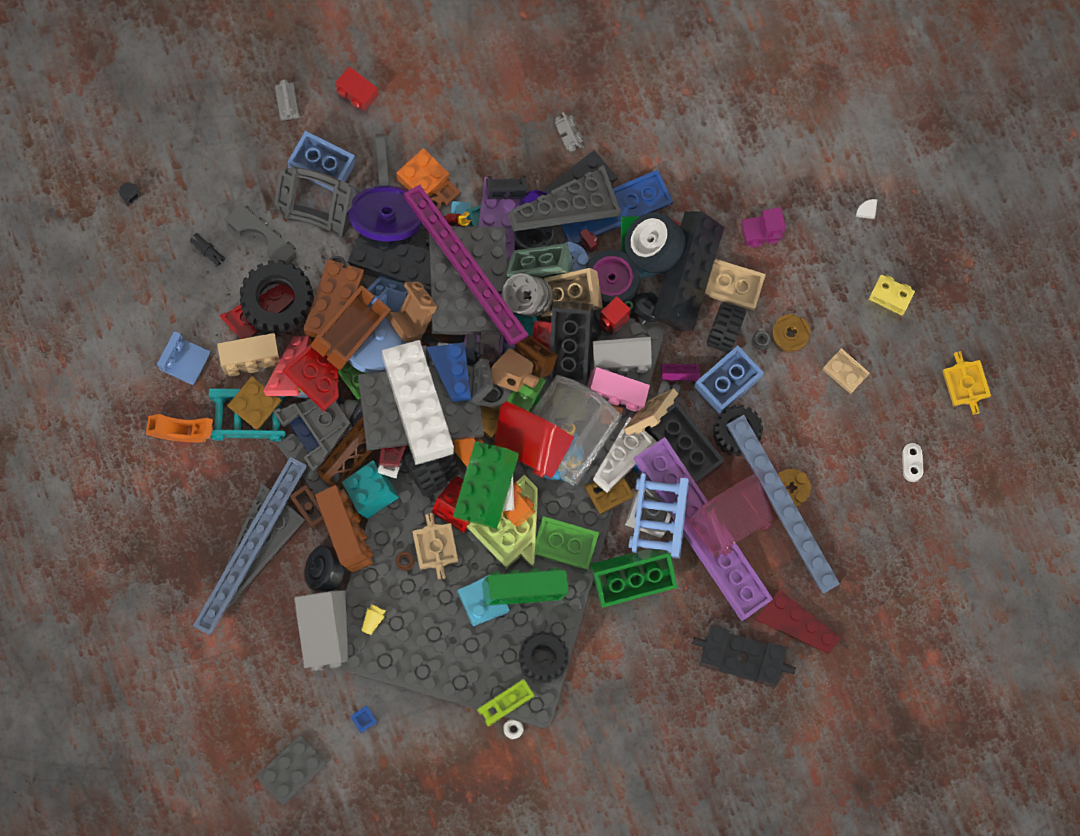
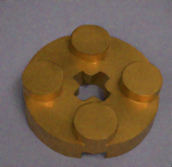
M786 314L777 319L773 326V341L783 352L800 351L809 341L810 327L802 317ZM788 329L796 331L794 337L787 336Z
M786 469L779 472L778 476L785 488L790 484L797 488L793 493L786 489L795 506L802 505L811 492V484L807 475L797 469Z

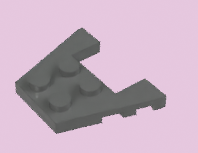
M311 399L273 411L283 426L301 416L319 443V447L304 456V459L314 473L320 468L352 425L337 401L324 412Z

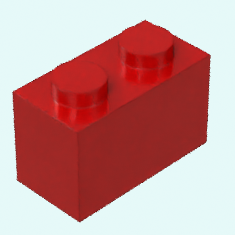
M350 66L335 82L336 92L341 97H347L351 100V104L357 109L361 108L365 111L379 96L378 88Z
M617 296L600 312L599 323L602 330L606 333L610 332L612 335L629 320L631 310Z

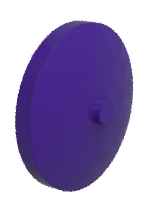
M375 186L361 191L353 198L352 206L349 210V220L354 229L363 236L378 241L406 239L418 232L423 223L403 197L404 193L408 190L396 186Z

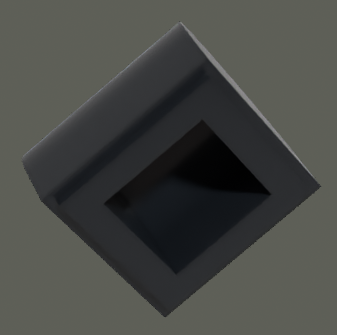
M130 182L123 184L119 190V194L126 206L131 205L142 195L139 188Z

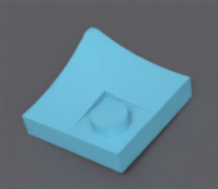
M486 577L458 589L459 597L472 626L509 613L507 604L484 606L482 582Z

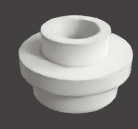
M510 719L504 725V733L510 739H517L523 733V725L519 721ZM511 726L517 727V731L515 733H512L510 731Z

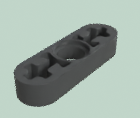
M375 134L379 185L389 186L385 134Z

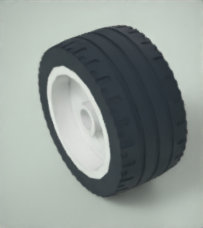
M650 212L636 219L625 237L627 255L640 268L650 273H661L673 268L682 258L686 247L685 234L680 226L670 217L658 212Z

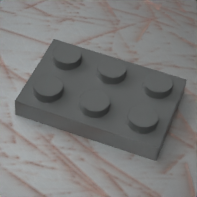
M299 735L256 777L284 806L327 763Z

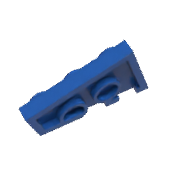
M465 342L426 347L451 401L471 400Z

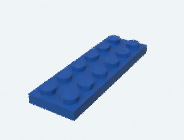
M655 170L613 188L621 210L619 216L560 224L567 241L579 245L583 243L580 239V232L585 229L589 233L593 232L598 237L621 227V216L641 217L644 214L653 213L673 205V200L659 171Z

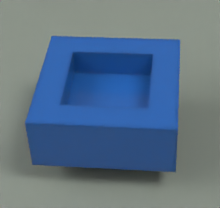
M367 706L350 716L360 733L378 723Z

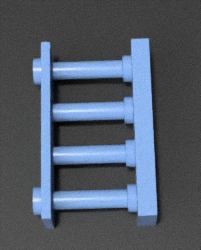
M641 473V478L637 479L636 490H639L634 536H630L629 548H632L633 553L638 552V547L668 550L672 558H680L689 479L680 478V483L676 484L646 481V474ZM645 489L675 492V494H678V502L672 504L644 500ZM643 508L673 511V514H676L675 521L666 523L642 520ZM640 528L670 531V533H674L673 541L660 542L639 539Z

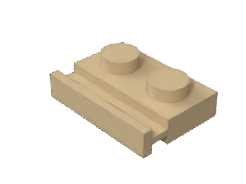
M842 348L822 369L850 394L870 374Z

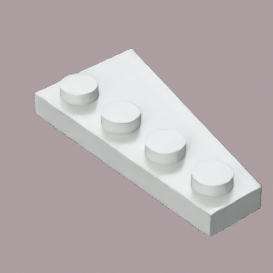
M630 417L593 479L607 493L636 465L633 458L657 443L645 430L639 434L632 433L627 435L624 428L630 422Z

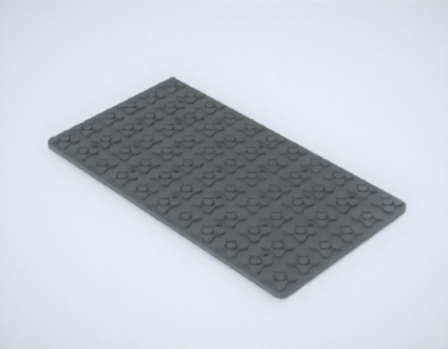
M599 309L593 311L598 320H600V312L602 311ZM542 316L536 317L537 321L544 320L546 322H551V320L543 318ZM629 318L614 335L610 332L606 333L601 328L598 341L651 337V369L643 373H637L635 370L629 371L626 374H618L650 385L663 340V330L653 324L646 323L644 325L637 323L632 318ZM426 334L423 346H438V343L441 342ZM455 334L448 343H464V337ZM592 347L590 358V372L591 370H593ZM550 381L539 392L540 405L532 406L531 413L538 412L541 418L559 428L564 426L566 430H569L570 425L568 422L575 426V432L581 441L584 453L583 462L578 468L585 476L578 483L571 476L564 481L541 478L533 473V468L526 464H521L517 460L513 473V483L525 475L538 488L536 538L543 516L599 532L590 563L592 564L599 562L614 508L599 515L583 485L588 482H594L593 479L628 418L632 419L637 411L628 410L622 404H610L604 398H592L591 394L588 393L587 404H589V408H587L586 422L553 419L552 401L554 400L555 387L586 390L587 384ZM604 404L623 408L618 428L600 424ZM453 450L452 456L461 473L458 477L464 480L467 466ZM403 458L397 478L389 477L399 498L371 516L365 528L367 535L365 541L367 546L369 545L373 551L374 556H372V560L374 563L351 573L345 592L348 662H342V667L335 668L476 710L524 679L535 697L505 715L504 718L538 728L549 727L553 721L594 579L591 565L587 571L535 555V566L533 567L521 556L510 567L506 568L468 528L465 532H462L451 525L458 562L446 565L444 567L446 578L442 579L440 572V580L437 579L436 568L420 570L413 531L427 526L426 514L429 515V520L431 521L430 513H432L434 504L444 489L429 497H425L414 482ZM601 487L594 490L595 494L603 491ZM433 514L435 524H449ZM402 551L410 552L415 559L414 566L408 571L398 569L395 564L396 556ZM404 558L401 561V563L404 565L408 564L409 562L407 558ZM554 567L566 570L568 594L562 600L507 604L509 613L476 626H472L458 594V589L479 581L490 575L491 572L500 571L502 574H510V571L521 570V573H528L531 569H541L542 572ZM371 604L385 610V617L373 631L372 635L361 630L367 608H370ZM535 632H553L554 635L560 636L562 641L564 640L568 648L569 658L565 672L557 680L554 679L550 683L532 681L529 676L527 677L520 667L519 651L521 645L528 636H532ZM545 646L538 647L532 654L533 663L541 668L552 666L556 659L555 652ZM494 707L489 710L493 715L498 713Z

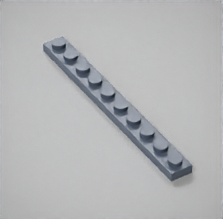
M743 415L728 423L726 426L820 592L824 594L839 585V581L746 417Z
M292 457L289 458L195 621L194 628L209 636L213 634L288 503L290 495L293 494L308 468L307 465Z

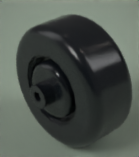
M320 545L310 553L305 564L304 578L311 590L321 593L332 592L340 585L344 577L345 567L340 564L335 548Z

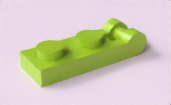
M523 679L481 706L478 712L480 715L483 714L486 719L485 723L489 727L535 697V695ZM492 707L498 712L495 715H492L489 711Z

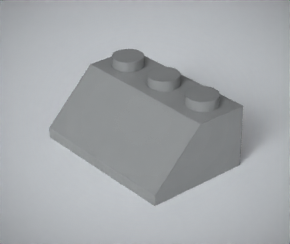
M651 337L593 341V369L598 367L610 372H617V374H626L629 371L635 370L637 373L647 372L648 369H651L652 365Z

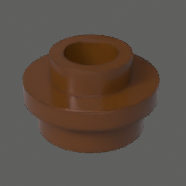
M408 551L400 552L395 558L397 568L402 571H408L414 566V556ZM407 558L409 560L408 564L406 565L401 563L402 559Z

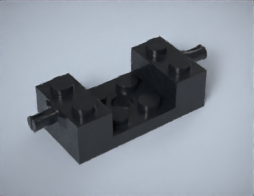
M711 625L705 640L693 637L692 645L703 647L699 666L772 688L777 686L782 672L795 674L796 667L785 664L787 647L771 642L765 644L730 633L731 630ZM740 652L746 653L748 656L747 662H739L737 654Z

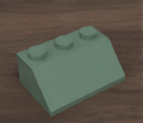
M567 243L515 250L512 253L506 275L510 278L518 273L535 277L565 274L571 272L574 261Z

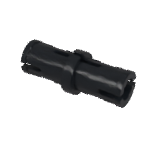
M199 233L194 234L193 236L198 242L191 237L190 243L197 247L204 257L207 256L216 266L221 265L222 263L216 258L223 262L225 257L214 249L212 243L205 241Z

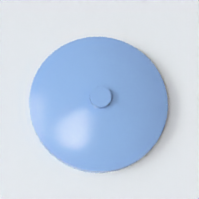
M386 316L348 362L354 368L365 373L385 372L382 350L410 342H403Z

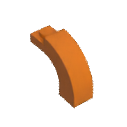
M161 414L148 416L146 435L171 441L206 442V439L210 438L213 430V419L183 420Z

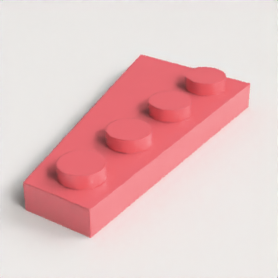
M293 336L263 390L266 396H299V387L282 371L311 344L312 340L309 336Z

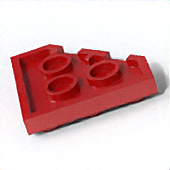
M309 345L282 372L324 412L339 397L338 368L327 360V355L323 357Z

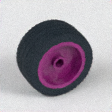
M612 249L604 250L589 260L585 269L591 268L598 273L603 308L616 296L624 303L633 300L639 289L640 272L637 264L625 252Z

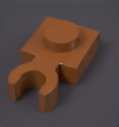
M447 179L434 191L437 197L430 199L433 203L437 204V209L440 211L443 203L448 207L452 201L461 195V192Z

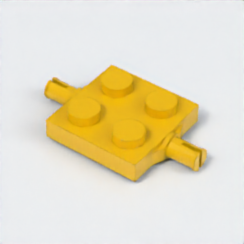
M956 352L954 357L957 364L942 371L953 407L969 404L972 415L979 414L977 402L991 396L980 360L964 362L962 352Z

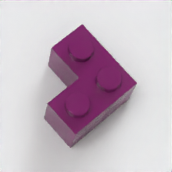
M781 207L762 210L760 217L744 219L740 225L745 247L750 246L751 248L759 247L763 243L768 242L769 244L779 243L786 230Z

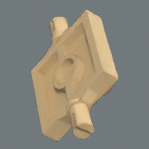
M430 513L431 521L429 520V515L426 514L427 526L423 529L414 530L413 536L420 570L436 568L437 579L440 580V572L442 579L446 578L444 567L448 564L457 563L458 557L451 523L444 525L435 524L433 513Z

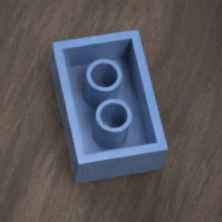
M305 131L287 163L289 168L309 169L346 182L356 164L355 155ZM310 180V181H312V182H314V183H316V184H318V185H320V186H322V187H324V188H326V189H329V190H331V191L334 192V188H332V187H330V186H328V185L322 184V183H320V182Z
M737 345L696 381L694 389L720 414L762 379L764 372Z

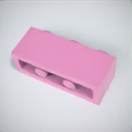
M596 367L590 372L585 392L591 394L592 398H604L610 404H622L628 410L637 411L645 406L650 385Z

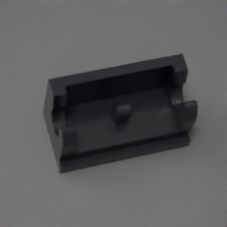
M521 175L520 179H492V176H488L486 178L487 199H525L527 193L526 176Z

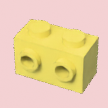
M880 275L869 300L903 316L915 291L907 284L895 282L894 278L888 275Z

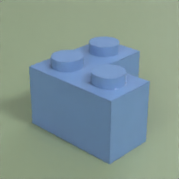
M379 276L367 289L375 296L368 307L371 308L375 301L379 299L392 311L399 312L409 293L404 287L405 283Z

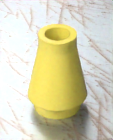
M371 604L370 608H367L361 630L372 635L373 631L385 617V610Z

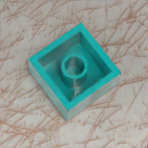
M374 460L342 481L357 512L367 519L399 498L389 477L378 473L379 464Z

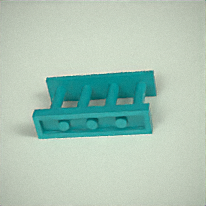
M209 388V397L215 403L214 430H212L210 435L212 440L256 438L279 442L281 439L286 438L285 431H280V421L274 412L272 431H263L261 427L259 430H256L254 427L253 430H241L242 418L235 412L234 430H222L223 403L225 401H232L241 389ZM277 396L282 402L276 409H281V404L288 402V396Z

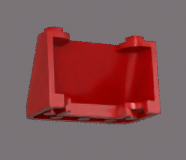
M506 401L500 406L493 446L519 453L517 460L533 468L534 474L541 478L545 475L553 478L575 437L553 423Z

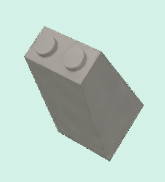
M345 590L294 597L304 668L311 667L312 671L322 670L323 665L330 664V668L342 667V662H348Z

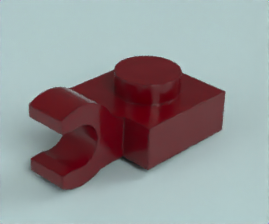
M587 229L580 232V239L583 242L581 247L586 253L588 251L589 253L595 251L598 240L594 233H589Z

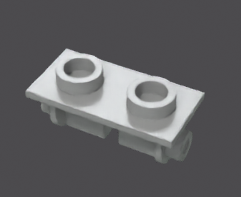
M281 80L279 85H275L280 120L299 118L294 84L287 83V80Z
M562 112L564 117H557L555 125L560 135L567 133L566 136L562 137L566 150L574 152L577 146L583 149V137L575 128V119L572 115Z

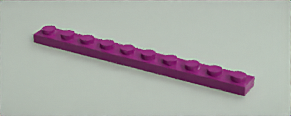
M418 185L405 192L403 196L510 346L526 338L528 333L422 186Z

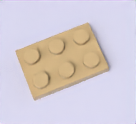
M715 259L704 296L755 311L766 274Z
M672 388L647 400L645 406L637 411L624 428L627 435L632 433L639 434L647 426L654 427L661 421L660 418L667 413V408L674 403L673 400L678 395L676 390Z

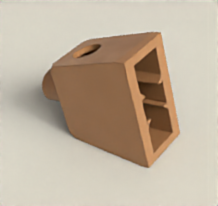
M511 348L491 368L492 383L515 392L519 391L525 384L535 388L539 378L532 375L533 363Z

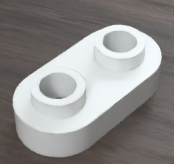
M915 443L907 444L902 451L903 475L909 482H916L923 475L922 449ZM910 450H915L916 455H911ZM911 469H916L917 474H912Z

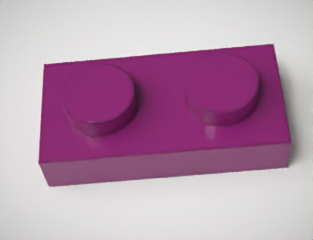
M661 363L662 380L698 381L700 379V365Z

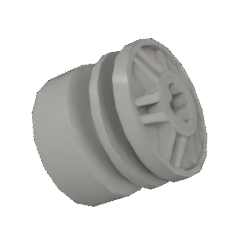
M518 273L507 279L503 286L502 299L514 313L531 317L541 316L549 309L552 303V289L548 282L542 278Z

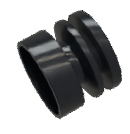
M553 226L515 231V249L522 250L554 245Z

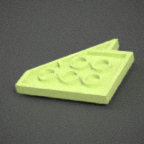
M523 475L516 483L522 488L523 491L520 493L524 498L528 497L534 503L533 509L536 512L517 527L511 523L502 511L497 529L470 523L467 526L477 539L506 568L510 567L521 556L532 567L535 566L538 488Z

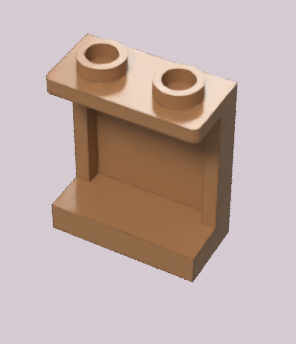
M416 281L405 282L404 287L409 293L400 311L389 312L387 319L403 342L421 340L432 319V314L437 309V305L424 286Z

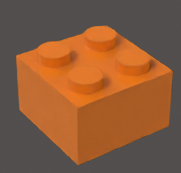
M424 148L396 172L397 180L408 191L421 185L429 198L435 195L434 191L447 179L450 181V174Z

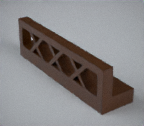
M363 416L317 470L319 476L331 486L336 485L341 488L343 486L342 481L350 477L372 452V450H367V448L363 452H357V447L360 444L366 443ZM349 458H354V463L349 467H345L344 462ZM341 472L342 477L337 483L331 480L335 473Z

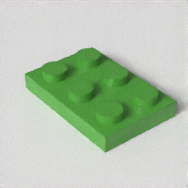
M543 516L536 538L535 555L588 571L599 532Z

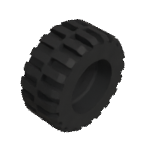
M270 260L267 261L268 265L263 266L261 263L257 265L258 269L256 271L251 269L248 272L249 277L244 278L242 282L243 287L240 288V304L247 321L257 331L260 332L262 330L265 335L275 333L276 337H281V333L290 335L292 330L296 329L298 331L302 328L301 324L306 323L314 295L310 280L304 275L302 269H297L295 264L290 262L287 265L283 260H278V263ZM273 284H285L291 287L295 293V301L292 306L281 313H270L263 310L259 303V297L267 287Z

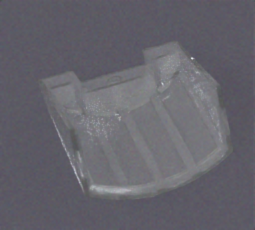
M556 375L532 411L533 414L553 423L575 437L557 469L561 473L559 477L574 487L579 484L612 438L622 417L607 400L595 391L577 381Z

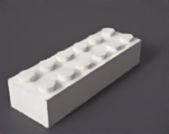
M420 340L382 350V359L415 465L452 455L453 443Z

